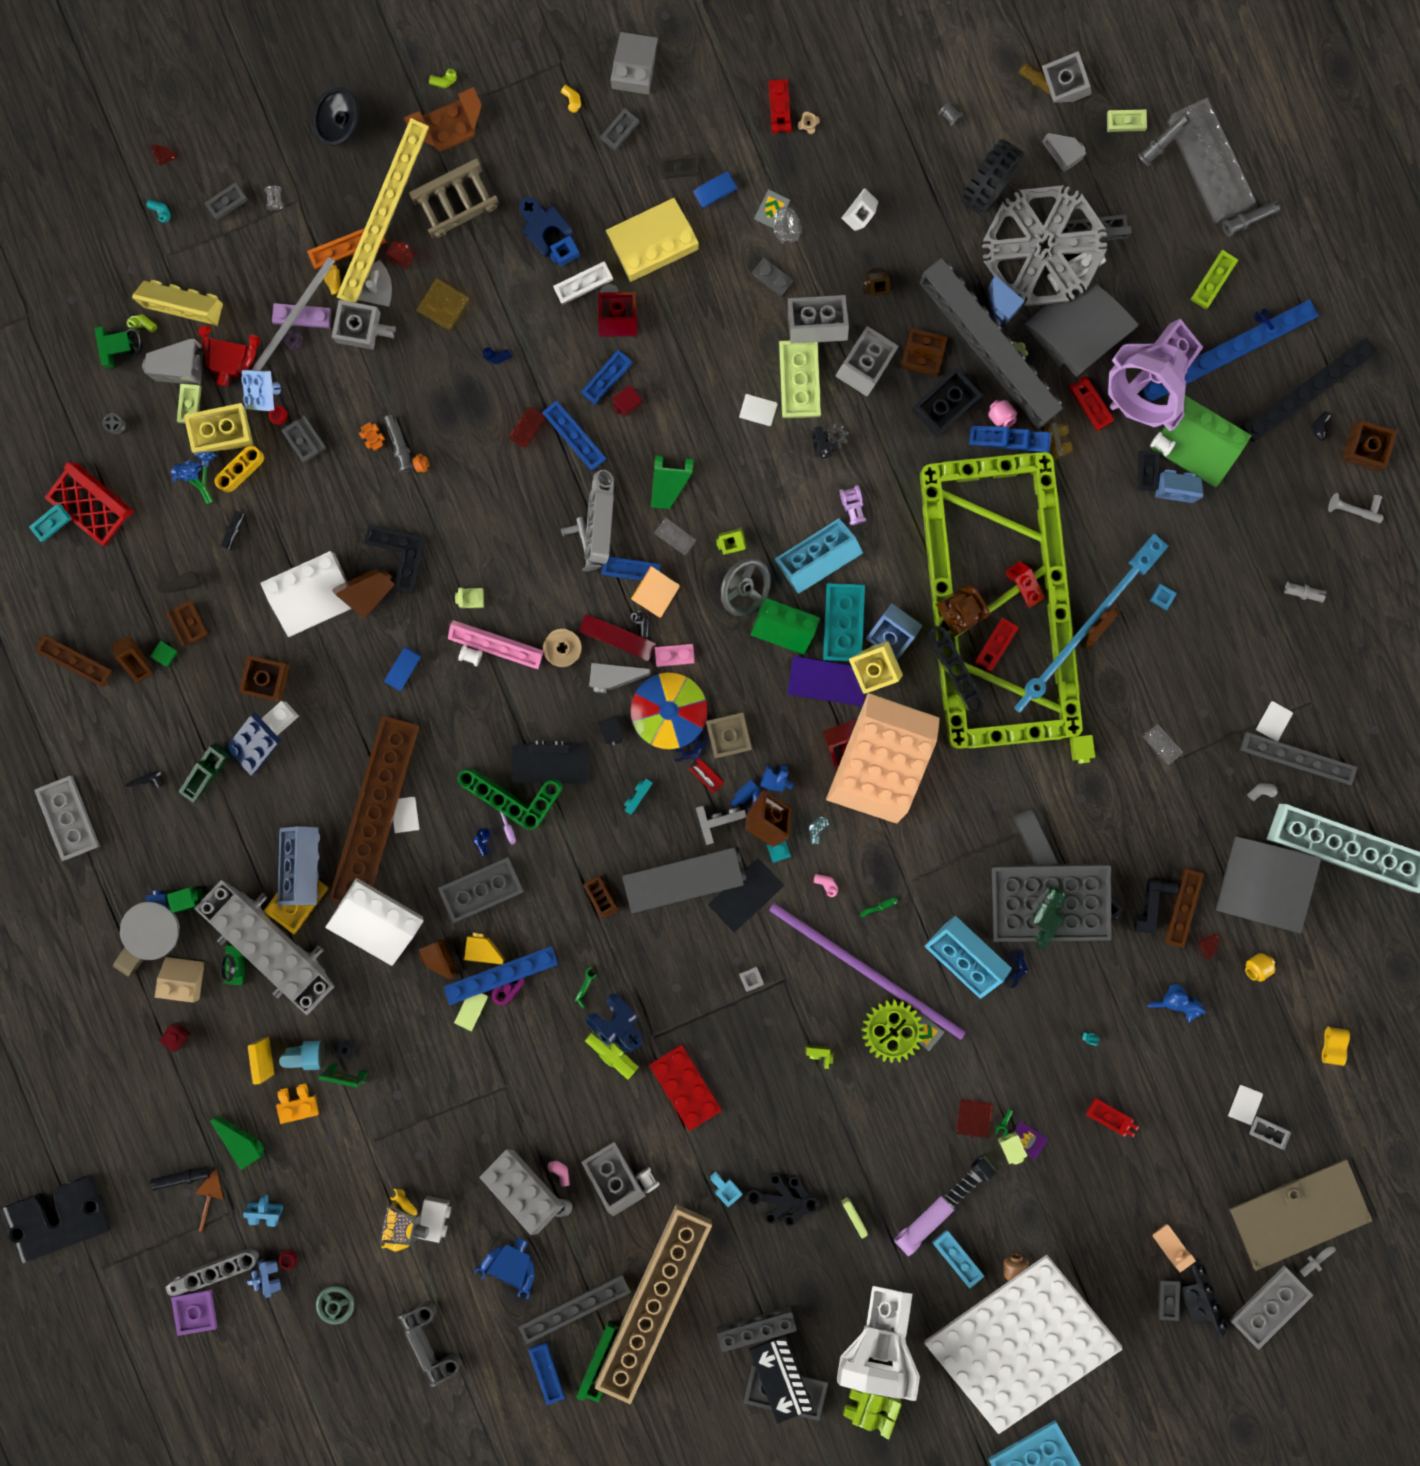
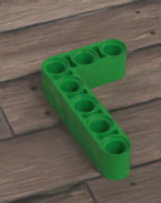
M473 768L461 771L457 777L458 783L462 787L528 830H533L541 824L562 791V783L558 779L552 778L542 786L531 805H528ZM465 773H469L471 775V782H467L465 780ZM481 784H485L488 787L487 793L481 791ZM549 784H554L556 786V793H552L549 791ZM497 794H500V795L503 796V798H504V802H503V803H499V802L496 800V795H497ZM544 800L546 808H540L538 801ZM513 805H517L520 808L519 814L513 812ZM529 815L535 817L536 824H531L528 821Z

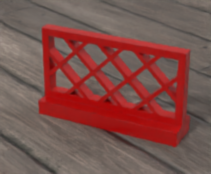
M67 462L64 466L65 471L45 496V499L54 506L56 504H64L63 508L70 515L71 520L100 545L106 546L124 520L130 517L134 510L77 462ZM68 475L73 478L74 487H66L65 479ZM80 488L88 490L89 499H80ZM75 489L76 500L68 501L66 490ZM56 491H62L63 502H57L52 498ZM100 500L103 503L104 511L95 512L94 501ZM89 501L91 512L82 513L81 502ZM68 503H77L78 514H71L69 512ZM114 512L119 516L115 524L109 523L108 513ZM104 513L105 525H97L95 514ZM84 515H91L92 526L84 524ZM106 527L107 535L104 539L98 536L97 528Z

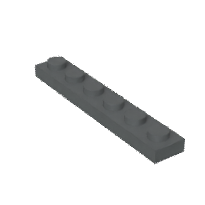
M1245 732L1240 748L1242 752L1352 786L1358 768Z
M622 1273L519 1324L518 1328L526 1344H529L631 1293V1289Z

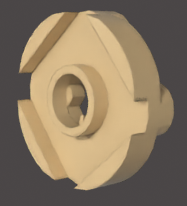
M557 629L552 631L544 641L543 651L546 659L552 665L569 667L579 660L582 645L578 636L567 629ZM560 643H565L564 646L566 644L568 646V649L563 654L557 650L560 647Z

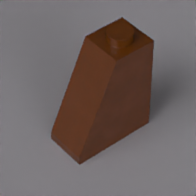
M376 568L335 587L332 591L365 619L395 584L391 581L392 576L385 570L381 572Z

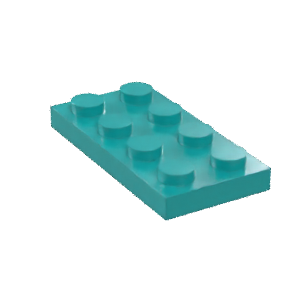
M826 584L823 660L849 661V658L862 652L865 585Z

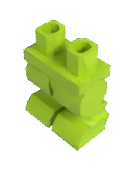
M851 1389L849 1398L858 1402L856 1407L846 1404L843 1415L851 1419L853 1425L860 1426L868 1431L879 1429L881 1435L889 1440L902 1404L901 1398Z

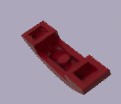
M585 615L578 631L648 662L656 645L647 639L589 615Z

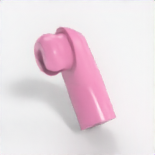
M815 874L813 883L823 885L829 897L836 896L838 887L834 879L829 876Z
M551 1161L548 1164V1170L559 1176L560 1186L570 1185L567 1166L559 1161Z

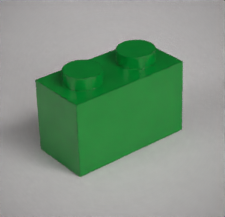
M200 886L166 894L172 913L196 907L205 897L204 890L200 889Z

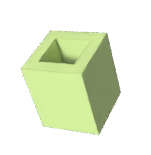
M1016 1131L1008 1134L1006 1137L998 1138L1009 1164H1019L1024 1161L1027 1154Z

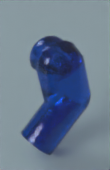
M486 347L483 350L485 360L494 364H500L512 358L508 349L500 353L493 351L490 347Z
M487 828L479 829L474 839L481 857L490 853L486 845L490 836V831Z

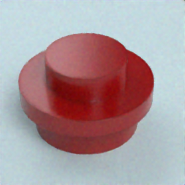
M276 405L274 410L268 412V418L273 424L281 425L287 420L288 413L282 406Z

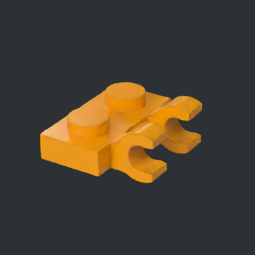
M306 1083L296 1087L300 1099L290 1100L288 1088L280 1089L277 1092L281 1102L276 1105L280 1124L319 1115L315 1095L309 1096Z

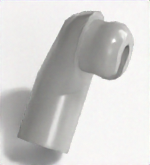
M1259 783L1247 796L1252 801H1255L1261 794L1275 797L1278 791L1273 784Z

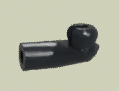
M1326 411L1312 425L1314 436L1320 441L1327 438L1325 424L1332 418Z

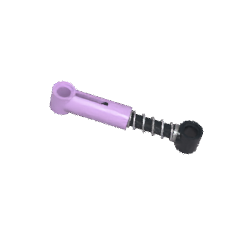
M985 1154L980 1155L972 1163L968 1176L965 1179L962 1178V1182L956 1184V1187L953 1190L951 1189L948 1195H945V1197L940 1196L908 1228L903 1229L896 1236L894 1242L907 1256L913 1254L919 1248L921 1242L954 1211V1205L959 1204V1200L964 1198L967 1192L970 1193V1189L976 1187L977 1183L981 1181L986 1182L996 1174L998 1168Z

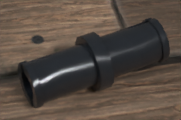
M234 511L229 526H226L225 530L227 531L220 544L221 547L232 551L237 535L241 533L240 528L246 517L245 514Z

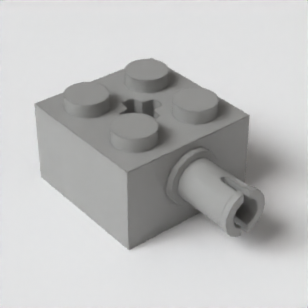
M339 300L332 339L336 343L374 350L377 335L394 339L395 334L393 333L396 332V327L379 324L381 312L375 306Z

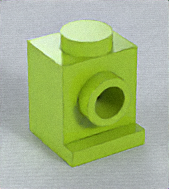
M742 527L719 533V538L716 539L718 549L722 550L723 555L746 549ZM732 537L735 541L729 543L727 539Z

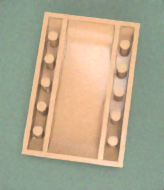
M868 693L826 800L897 824L910 809L936 745L940 718Z

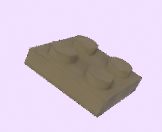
M744 713L706 721L715 759L752 750Z

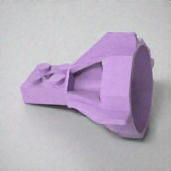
M1181 319L1171 322L1155 344H1125L1120 348L1112 359L1115 365L1109 372L1108 395L1113 400L1110 405L1112 410L1120 408L1126 417L1152 427L1164 424L1169 431L1177 427L1184 417L1185 374L1188 367L1203 348ZM1126 368L1143 369L1128 383ZM1151 380L1155 383H1162L1170 392L1167 405L1150 403L1137 394Z

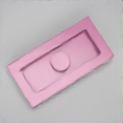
M693 644L655 647L657 667L695 664Z

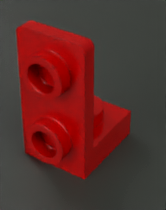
M1020 561L1005 571L1007 577L1016 583L1029 608L1045 598L1031 568Z

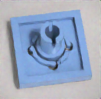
M242 370L245 409L274 410L273 394L278 395L281 389L275 390L274 388L281 387L278 382L272 383L271 371Z

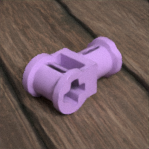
M855 485V488L848 490L840 489V498L845 512H849L850 526L866 522L867 520L863 517L861 509L863 503L859 486Z

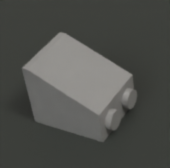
M188 339L146 353V359L142 363L144 373L155 381L201 386L204 362L203 346L195 339Z

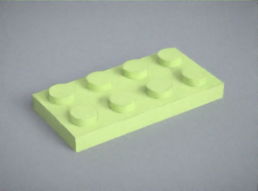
M779 341L782 418L820 417L818 342L790 344V341Z

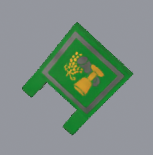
M329 1064L328 1069L320 1074L318 1078L319 1080L358 1087L360 1084L366 1083L365 1079L368 1072L360 1070L357 1076L336 1071L338 1065Z

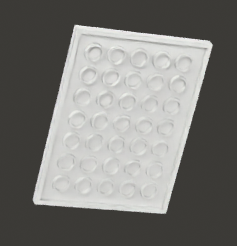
M1048 1255L1042 1257L926 1339L924 1343L998 1434L1122 1350V1345Z

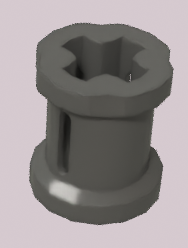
M949 100L940 109L938 114L940 116L943 115L950 122V126L953 127L961 119L963 113L958 112Z

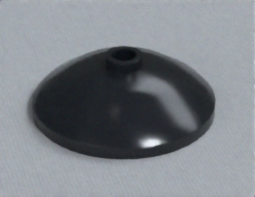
M342 87L329 89L320 97L314 109L313 127L316 136L326 145L339 146L348 141L354 134L359 121V105L356 97L352 92Z

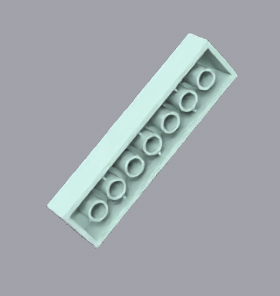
M1287 804L1278 805L1267 837L1268 841L1321 858V860L1401 889L1420 893V852Z

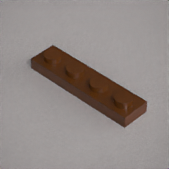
M43 635L35 650L40 655L104 688L113 673V670L47 635Z
M1183 869L1164 943L1184 948L1202 884L1203 873Z

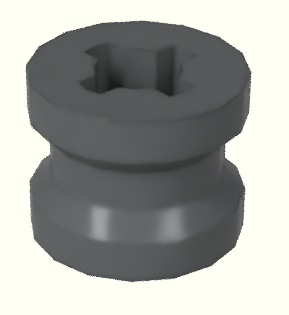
M109 413L103 418V427L112 434H121L126 429L125 420L115 413Z

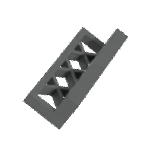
M1126 215L1098 217L1106 227V231L1101 232L1107 233V237H1102L1099 241L1126 239L1132 234L1131 226L1127 225ZM1088 218L1069 220L1065 227L1068 232H1063L1062 234L1091 231L1092 224L1090 226L1087 225L1090 223ZM1122 220L1123 227L1112 228L1110 226L1113 221ZM1081 224L1087 230L1073 231L1072 229L1076 225Z

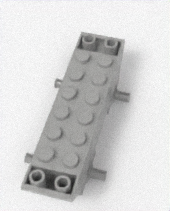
M221 880L194 909L222 934L217 940L220 945L223 946L229 941L277 987L272 993L276 998L279 999L284 993L303 1013L308 1015L334 988L325 970L316 959L324 950L317 946L311 953L306 952L287 937L270 920V917L263 912L261 905L268 899L264 893H261L256 900H252L245 893L238 891Z

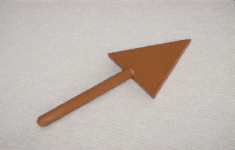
M217 1168L211 1173L210 1178L206 1179L196 1191L197 1194L207 1196L199 1232L203 1231L211 1197L223 1200Z

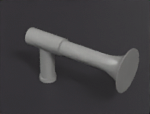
M1335 493L1329 502L1328 511L1332 512L1334 509H1341L1381 523L1383 515L1377 512L1382 496L1374 495L1371 509L1367 510L1343 502L1339 499V494Z
M579 517L576 519L577 525L561 528L563 536L579 532L585 552L587 526L585 517ZM586 561L582 571L596 570L601 565H598L596 562Z

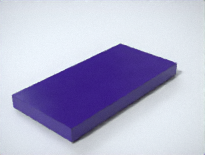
M793 656L787 691L788 695L863 707L865 694H863L852 666Z

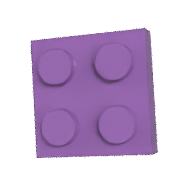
M211 1289L171 1297L177 1336L214 1330L218 1327Z

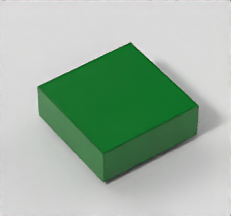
M160 641L150 657L165 667H169L178 651L165 642Z

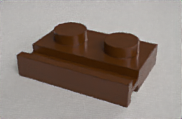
M192 600L166 612L182 647H186L209 636Z

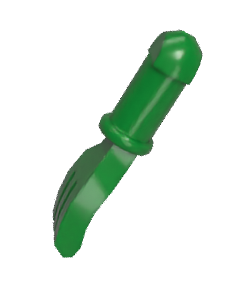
M892 897L883 902H878V906L863 910L860 916L865 917L871 912L883 911L898 903V898Z

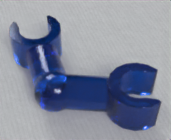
M699 734L696 737L697 743L693 751L683 752L681 749L674 750V752L682 753L680 759L674 760L680 762L683 759H699L703 746L708 742V737L705 742L701 743L698 740Z
M1021 948L1020 957H1015L1014 952H1011V956L1016 960L1019 970L1005 978V982L1010 978L1014 980L1010 988L1016 987L1017 981L1028 973V968L1023 958L1025 954Z

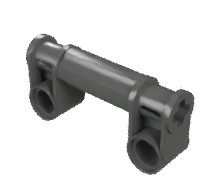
M426 1301L403 1311L397 1318L401 1319L405 1328L404 1332L423 1372L427 1373L431 1381L430 1386L434 1387L455 1376L462 1365V1359L459 1355L452 1353L437 1360L421 1327L431 1322L437 1311L436 1305L433 1302ZM427 1309L430 1312V1316L424 1315L422 1310ZM448 1362H453L456 1368H450Z

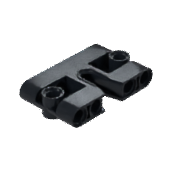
M92 1174L53 1189L59 1223L54 1220L49 1206L40 1193L1 1208L9 1228L8 1238L14 1243L21 1263L111 1230L103 1209L104 1199L98 1195ZM90 1201L95 1203L96 1209L91 1208ZM18 1228L22 1230L23 1236L18 1234Z

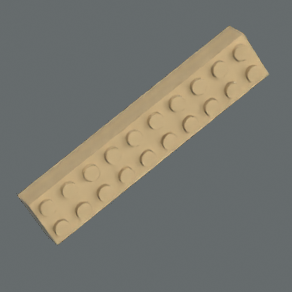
M678 1204L675 1205L595 1380V1389L631 1404L712 1227L711 1219Z

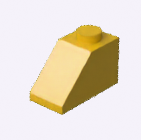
M476 932L467 936L464 960L495 964L505 963V958L489 937H484L483 933Z

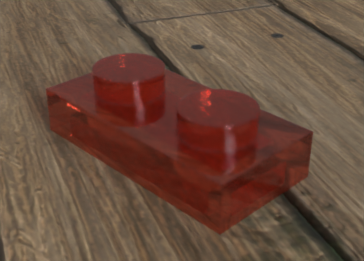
M528 406L510 434L509 440L526 449L546 417Z

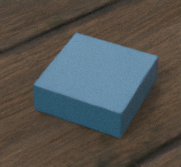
M1159 584L1149 601L1164 610H1168L1177 593Z

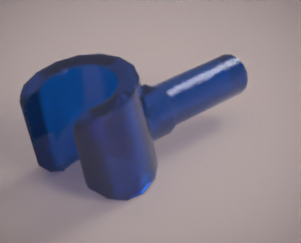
M1263 308L1262 315H1259L1256 311L1255 320L1257 322H1265L1268 328L1273 330L1274 326L1267 317L1268 310Z

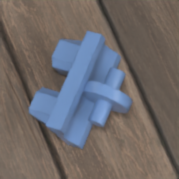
M259 1259L260 1276H258L257 1270L251 1271L252 1278L247 1280V1285H253L254 1291L260 1290L259 1283H262L263 1295H265V1298L271 1297V1293L281 1290L279 1278L268 1279V1274L278 1272L276 1260L265 1261L264 1259Z

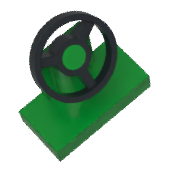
M103 327L94 328L101 364L107 370L115 368L113 354L126 352L130 356H137L141 353L143 337L139 330L129 329L125 332L108 335V331ZM135 333L137 334L138 339H139V346H138V347H137V340H136V338H135ZM131 348L136 351L134 354L130 352Z
M226 945L225 955L221 960L220 966L223 984L244 985L246 957L233 945Z

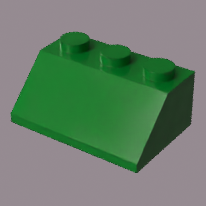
M765 598L760 605L750 636L804 655L814 637L820 618Z

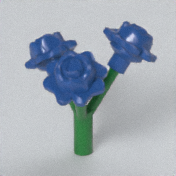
M214 451L194 453L195 456L202 460V483L199 481L197 474L201 470L199 462L188 460L182 464L178 463L170 471L173 476V482L183 479L197 487L206 504L213 502L206 487L209 462L218 458Z

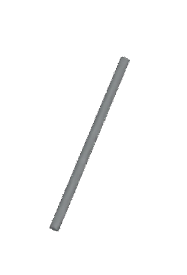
M328 257L251 370L262 369L335 263L332 258Z

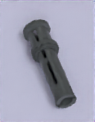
M1182 114L1157 140H1151L1150 145L1143 152L1140 151L1138 153L1141 161L1145 165L1150 166L1151 161L1159 154L1162 155L1164 148L1192 123L1185 114Z
M1274 200L1247 214L1240 213L1231 220H1224L1222 222L1223 231L1226 236L1231 237L1239 230H1246L1250 224L1280 212V205L1278 201Z
M391 414L384 417L395 449L394 457L397 458L400 466L399 472L407 473L414 470L415 468L410 457L411 451L406 447L396 415Z

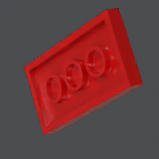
M682 1044L649 1064V1067L689 1131L722 1111Z

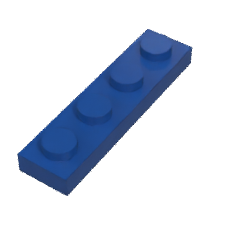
M557 400L542 412L591 471L595 470L606 460L605 456Z

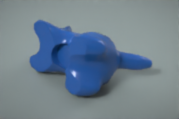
M1179 984L1169 986V991L1165 994L1163 1001H1153L1147 1005L1149 1008L1167 1007L1171 1010L1184 1012L1188 1023L1201 1016V1014L1206 1013L1202 1007L1203 1004L1194 997H1188L1185 989Z

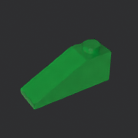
M219 1115L210 1120L240 1170L265 1154L263 1144L259 1140L257 1141L254 1136Z

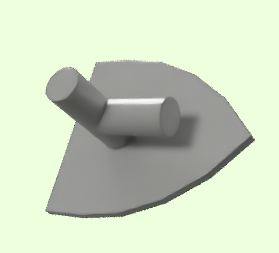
M379 260L373 263L358 300L389 307L392 296L391 278L386 267Z

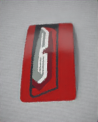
M700 758L689 767V770L712 793H715L724 784Z

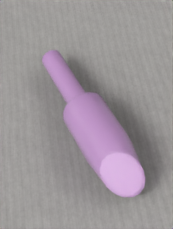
M501 813L505 824L506 836L510 844L513 845L516 839L512 827L508 824L506 816Z

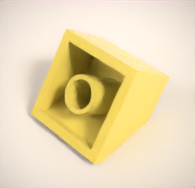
M889 641L874 645L849 658L863 694L899 682L903 676Z

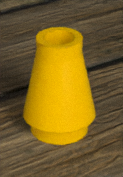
M332 265L324 277L331 295L338 294L341 287L340 269H337V265Z

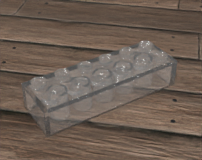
M1208 98L1173 113L1167 121L1169 127L1182 114H1185L1192 122L1175 140L1214 223L1217 224L1249 209L1256 200Z

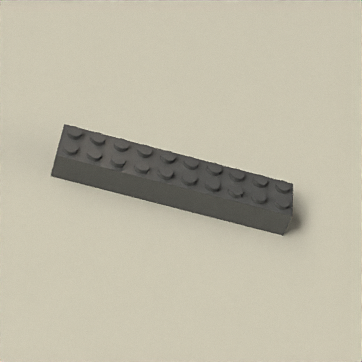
M941 258L923 272L919 282L1034 426L1039 430L1063 409L1061 401L1057 396L1053 397L1049 392L1050 388L1047 383L1041 382L1037 377L1038 373L1034 367L1028 366L1025 362V356L1013 347L1012 340L1008 336L1003 335L1000 325L989 317L988 310L978 304L977 297L972 291L966 289L963 279L953 273L951 264Z

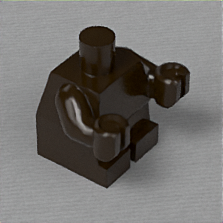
M873 268L868 271V275H866L863 283L864 295L871 294V297L880 296V294H890V290H893L892 280L887 271L883 268Z

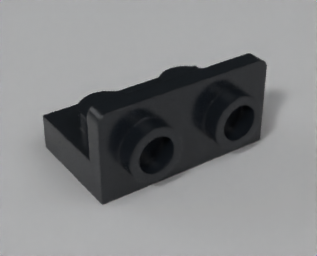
M822 426L815 427L810 435L815 456H821V459L833 456L832 453H835L838 448V442L826 444L828 442L827 432L823 431Z

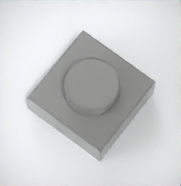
M757 966L739 973L746 992L764 985Z

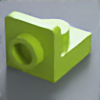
M806 1045V1055L810 1056V1059L820 1060L821 1057H824V1068L829 1069V1064L833 1063V1052H830V1048L827 1046Z

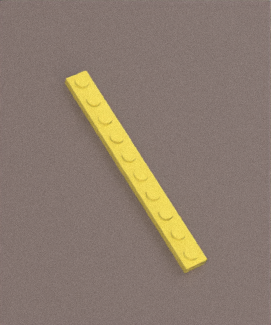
M410 118L337 298L357 303L429 126Z

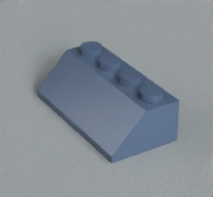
M297 826L280 828L278 905H317V881L319 879L317 871L319 861L318 842L320 840L318 827Z

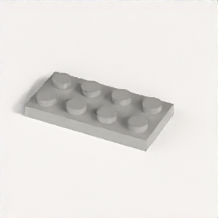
M73 776L65 777L34 790L62 861L100 847Z
M1283 1266L1229 1320L1259 1350L1313 1294Z

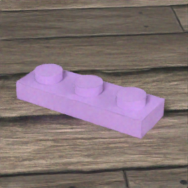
M274 303L272 323L282 325L295 305ZM304 306L291 326L330 329L332 309Z

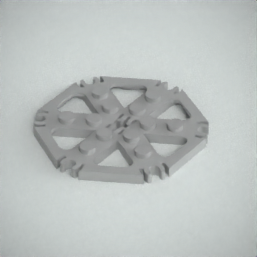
M1062 185L1019 190L1023 196L1022 198H1020L1019 193L1015 192L1014 195L1017 200L1011 202L1006 198V203L1009 207L1002 202L983 240L984 245H982V248L990 250L989 254L983 255V259L988 260L984 261L985 265L993 277L997 276L1017 295L1021 296L1024 302L1025 298H1027L1024 306L1070 302L1066 295L1069 294L1070 299L1074 300L1075 297L1072 294L1074 290H1078L1082 295L1083 289L1080 285L1087 290L1107 251V243L1099 241L1100 238L1107 237L1106 232H1101L1106 231L1105 227L1082 193L1078 200L1076 199L1079 196V191L1076 190L1073 196L1068 195L1070 190L1068 186L1066 188ZM1054 197L1056 202L1043 226L1030 207L1029 202L1033 198ZM1076 209H1081L1092 224L1091 231L1062 234L1073 211ZM1011 216L1026 237L997 240L996 234L1004 218ZM1048 239L1049 249L1045 248L1041 253L1040 243L1044 244ZM1092 253L1094 259L1083 277H1077L1063 256L1065 254ZM1027 258L1015 283H1007L997 268L998 263L1004 260ZM1046 266L1059 285L1060 292L1057 295L1037 297L1033 294V289Z

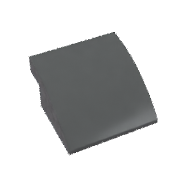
M1093 281L1090 282L1087 290L1080 285L1083 289L1082 295L1078 290H1074L1072 292L1075 297L1074 300H1071L1069 294H1067L1066 296L1070 302L1047 304L1024 323L1025 327L1059 368L1066 364L1076 377L1139 326L1112 296Z
M1235 836L1215 910L1301 934L1321 858Z

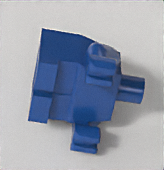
M768 764L760 781V786L773 791H783L784 788L791 790L794 783L788 781V766L781 764L779 770L776 771L773 769V766Z

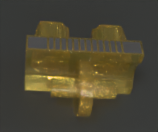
M1057 422L1051 423V426H1048L1051 433L1049 453L1052 452L1053 448L1055 460H1059L1064 455L1073 451L1072 443H1061L1060 437L1069 435L1067 424L1057 425Z

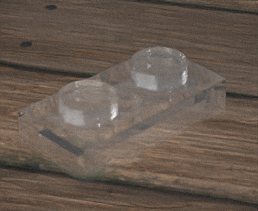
M666 517L654 532L655 535L684 556H686L696 542L693 537Z
M1155 724L1142 736L1166 765H1170L1183 753L1158 724Z

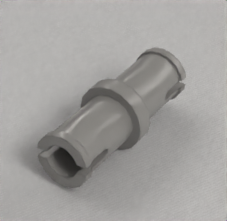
M1287 582L1286 590H1284V594L1298 596L1303 600L1311 599L1323 603L1326 597L1324 596L1326 595L1325 590L1310 588L1306 584L1302 586Z

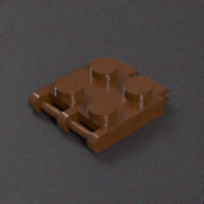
M1117 605L1111 611L1107 608L1098 620L1100 624L1097 625L1095 623L1086 635L1088 639L1084 644L1085 648L1090 649L1117 617L1121 608L1118 611H1115Z

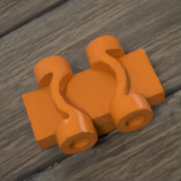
M369 422L360 427L362 431L359 432V435L362 439L366 438L368 440L365 442L368 449L372 447L374 451H377L384 446L382 441L385 439L381 433H376L379 430L376 424L372 425Z

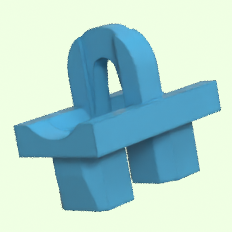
M261 1195L259 1203L248 1202L247 1208L243 1212V1217L248 1219L249 1225H258L260 1219H266V1225L275 1227L282 1213L283 1204L268 1203V1195Z

